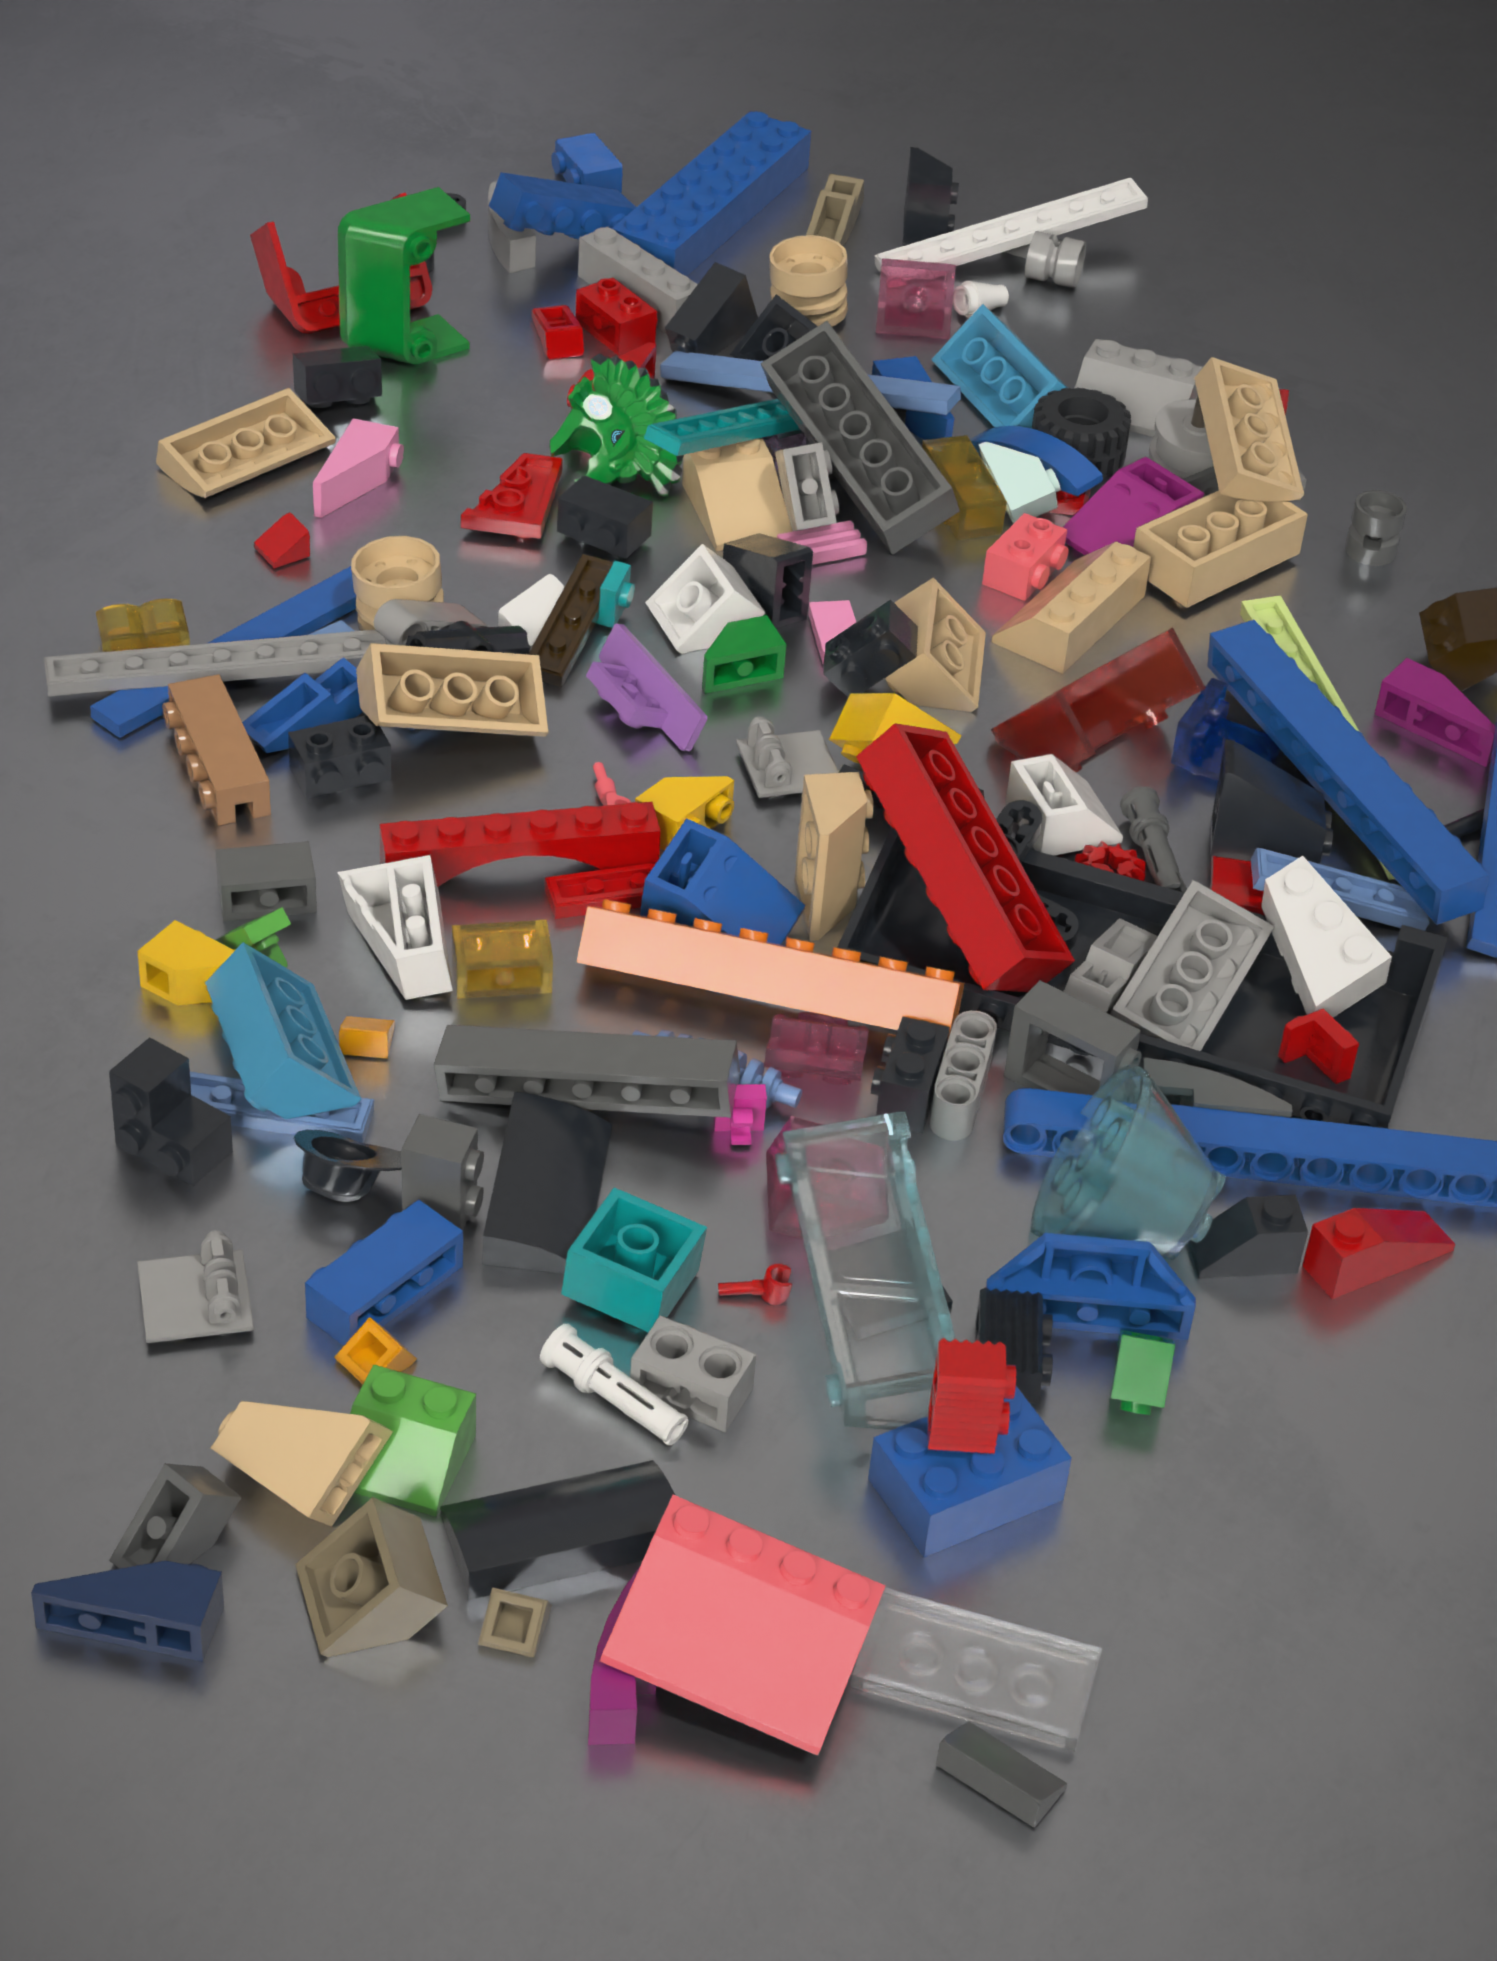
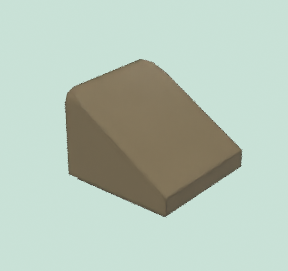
M492 1588L478 1645L535 1658L552 1604L548 1600Z

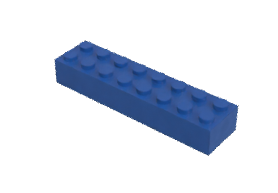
M750 111L611 229L632 243L637 244L657 259L662 260L682 275L688 276L808 169L811 130L799 127L794 122H783L770 118L763 112Z

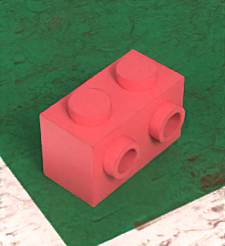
M1024 513L986 551L982 585L1026 601L1037 589L1044 587L1048 577L1056 569L1060 570L1065 564L1069 551L1068 547L1065 546L1067 529L1052 524L1047 519L1037 518Z

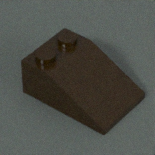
M1497 587L1454 593L1443 600L1432 603L1427 609L1419 612L1429 663L1435 671L1445 675L1460 691L1497 673Z

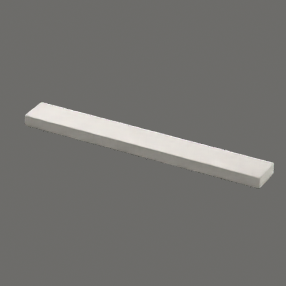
M1127 178L876 254L875 266L889 286H893L1030 244L1035 231L1057 236L1147 208L1148 197L1132 178Z

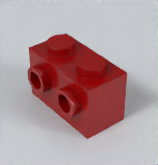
M615 278L601 279L597 283L576 289V319L582 328L616 355L620 356L649 342L655 343L656 326L658 323L657 311Z

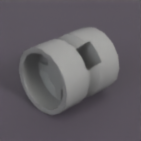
M1035 231L1027 254L1025 277L1044 282L1049 277H1053L1055 284L1076 288L1084 265L1086 241L1066 237L1059 242L1054 234Z

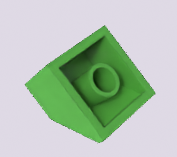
M373 1365L352 1405L350 1414L363 1415L386 1426L393 1433L354 1493L369 1498L374 1497L389 1504L437 1517L440 1506L443 1505L476 1437V1393Z

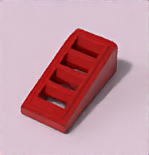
M567 305L534 308L531 310L532 319L542 347L549 359L583 355V328Z

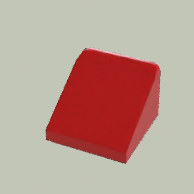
M289 512L282 516L254 542V548L273 568H277L310 556V534L308 529Z

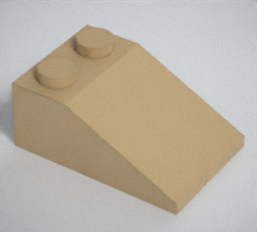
M763 438L684 455L682 485L716 552L723 551L724 543L761 533L777 538V534L792 532L773 457Z

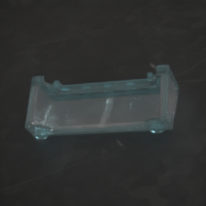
M905 1111L783 1132L784 1153L775 1154L780 1185L788 1183L790 1185L832 1374L825 1375L829 1405L831 1408L840 1406L844 1427L893 1430L926 1417L928 1414L938 1341L943 1338L949 1342L956 1339L916 1185L914 1159L911 1160L910 1152L907 1151V1138H910V1128Z

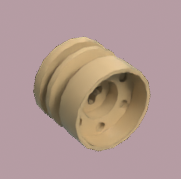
M814 235L795 236L775 245L769 254L772 284L770 288L771 300L777 294L817 326L828 321L831 327L844 320L848 312L846 299L848 291L845 283L847 280L846 249L835 240Z
M388 536L369 542L358 549L353 556L351 572L354 592L356 594L358 627L361 631L375 630V615L378 609L389 600L401 599L444 603V592L441 588L440 554L432 544L423 539L410 536Z

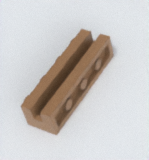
M220 675L168 684L169 702L163 703L164 720L168 729H175V743L179 755H187L188 774L191 782H199V796L204 810L211 809L218 826L236 822L235 805L246 803L253 819L271 815L269 778Z

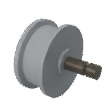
M1198 394L1196 400H1179L1162 407L1157 413L1155 420L1156 435L1150 442V459L1181 479L1213 467Z

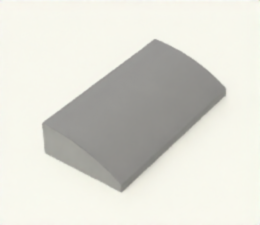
M1192 880L1110 1015L1140 1029L1141 1034L1201 1051L1274 926L1197 881Z

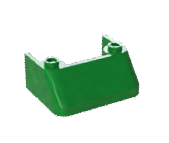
M440 187L353 210L347 213L340 221L338 226L340 337L348 347L368 346L381 358L410 364H421L470 349V342L439 314L410 322V266L422 263L431 257L437 245L438 230L470 222L471 214Z

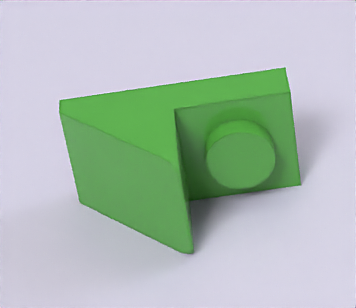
M283 907L247 922L215 940L235 950L244 942L282 966L287 967V961L277 943L280 940L276 932L291 925Z

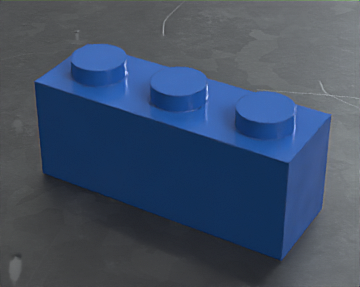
M418 1199L402 1212L393 1214L383 1226L368 1237L353 1243L346 1253L331 1264L319 1268L311 1275L309 1280L305 1282L306 1318L343 1346L369 1317L382 1327L463 1267V1231Z

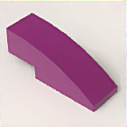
M639 1568L623 1588L608 1615L597 1645L590 1684L588 1745L635 1744L637 1695L656 1694V1685L600 1662L602 1653Z

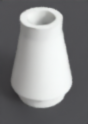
M965 281L957 286L953 292V306L956 312L960 315H965L967 318H970L982 304L989 310L1005 306L1009 299L1008 290L1002 284L992 285Z

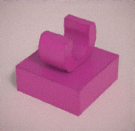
M737 1084L731 1118L713 1117L714 1131H730L731 1145H751V1131H764L767 1102L765 1084Z

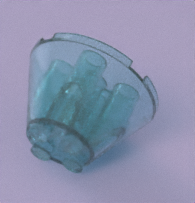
M1137 1065L1125 1066L1113 1074L1082 1109L1081 1114L1087 1116L1088 1119L1074 1141L1064 1137L1046 1172L1035 1201L1031 1218V1233L1038 1237H1041L1044 1233L1151 1242L1163 1258L1174 1260L1189 1240L1198 1243L1207 1234L1212 1224V1216L1207 1214L1212 1201L1218 1196L1224 1186L1225 1175L1216 1171L1151 1075Z

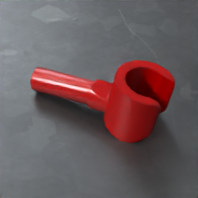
M772 1264L766 1269L763 1279L718 1283L719 1296L760 1295L768 1304L781 1305L788 1299L793 1286L792 1283H788L791 1269L784 1264Z

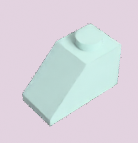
M990 442L979 444L982 462L1013 524L1024 513L1037 517L1058 507L1056 492L1060 491L1061 488L1052 468L1045 471L1040 459L1029 454Z

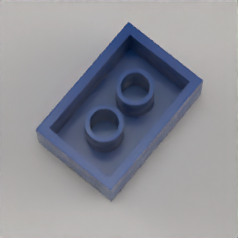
M1017 1386L1014 1399L1004 1398V1402H1009L1010 1404L1008 1435H998L995 1454L928 1449L927 1416L873 1437L868 1480L924 1558L1064 1500L1072 1458Z

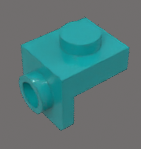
M614 561L600 587L599 618L596 622L597 624L613 628L619 621L624 609L629 608L635 591V584L630 583L631 565Z

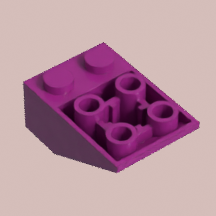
M1145 456L1119 469L1063 526V528L1067 529L1065 543L1084 555L1113 542L1133 547L1138 527L1203 498L1204 492Z

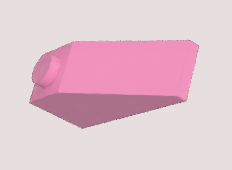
M352 419L313 481L314 517L322 518L387 482L394 468H399L403 460L404 446L399 444V427Z

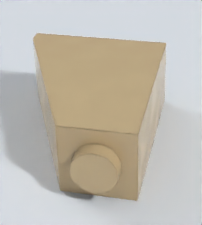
M241 1401L237 1408L230 1412L222 1421L218 1431L219 1436L211 1446V1449L308 1518L332 1527L393 1431L363 1415Z

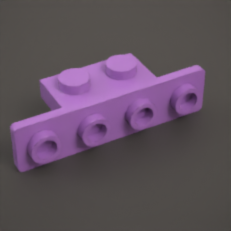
M616 623L599 654L601 662H592L586 674L587 678L598 689V695L607 702H610L618 711L622 722L633 728H642V726L661 728L681 751L690 752L707 721V715L626 626Z

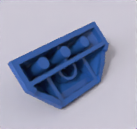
M1044 1233L986 1281V1288L990 1291L997 1288L1000 1292L1006 1289L1011 1293L1018 1290L1022 1294L1029 1291L1032 1295L1039 1292L1043 1295V1314H1052V1328L1111 1334H1120L1121 1329L1169 1339L1188 1340L1196 1308L1195 1296L1151 1242Z

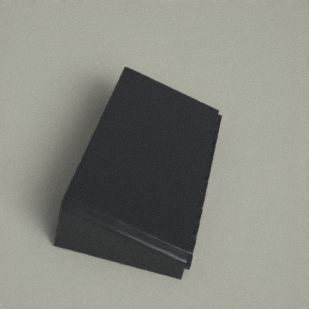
M891 827L837 947L861 952V962L878 965L879 957L908 962L906 971L925 975L926 966L955 972L953 981L965 983L958 1015L970 1010L981 1011L994 1019L997 1028L1011 1032L1014 1007L1028 992L983 990L974 981L969 972L970 964L961 948L950 938L947 932V922L939 908L928 898L926 894L927 886L918 869L906 858V847L897 831ZM1032 849L1021 863L1039 895L1068 908L1078 919L1077 941L1070 950L1075 961L1046 983L1063 992L1070 975L1086 960L1091 945L1119 918L1158 936L1184 895V892ZM1249 911L1250 913L1267 922L1265 915ZM1401 925L1394 952L1386 950L1392 956L1386 983L1333 1017L1359 1042L1351 1078L1335 1084L1306 1055L1284 1063L1278 1057L1285 1025L1292 1019L1307 1014L1299 994H1296L1291 982V973L1284 956H1281L1272 932L1202 1050H1195L1140 1033L1137 1051L1141 1052L1142 1056L1137 1069H1142L1143 1058L1173 1061L1205 1068L1244 1081L1290 1103L1293 1116L1307 1120L1388 1129L1438 979L1448 937ZM1057 926L1058 931L1065 932L1064 926ZM1049 1033L1047 1043L1070 1049L1079 1055L1094 1056Z

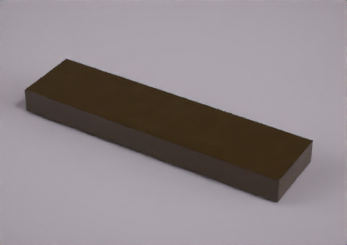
M582 554L528 654L539 655L542 682L563 687L599 618L600 587L614 562Z

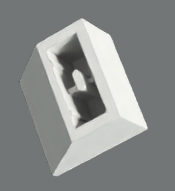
M1053 754L1011 761L1005 803L1007 805L1016 800H1025L1032 802L1041 811V832L1033 845L1036 851L1056 856L1081 851L1085 845L1098 847L1101 841H1104L1107 845L1122 843V833L1089 783ZM1022 819L1018 824L1021 826L1022 824H1028L1029 821Z

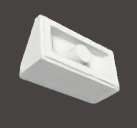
M546 575L500 608L498 612V627L521 626L527 632L528 644L532 648L561 595L564 585L554 575Z

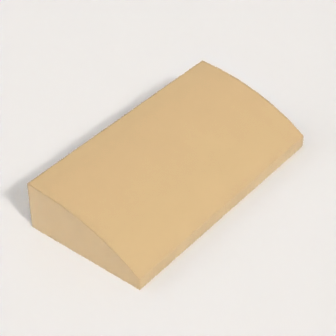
M1211 357L1194 379L1220 494L1244 500L1264 502L1300 500L1304 496V491L1277 379Z
M287 388L159 440L156 464L181 487L197 496L206 498L335 443L336 437L290 388Z

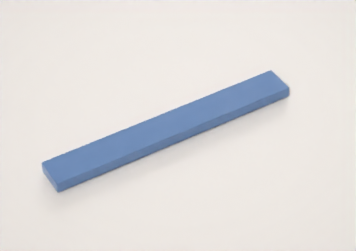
M674 351L660 365L661 378L774 393L760 364L764 361ZM868 375L892 408L946 415L961 399V386Z

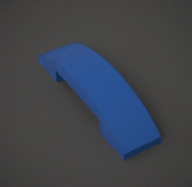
M999 426L991 428L958 446L959 454L981 462L979 444L984 442H990L1038 457L1045 471L1052 468L1061 491L1075 496H1079L1103 481V474L1076 449L1054 436L1027 427Z

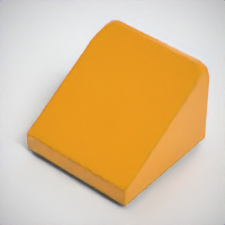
M346 1016L339 1028V1046L343 1055L388 1059L395 1020Z
M371 1317L367 1319L334 1356L361 1384H364L373 1365L402 1372L417 1360L408 1349Z

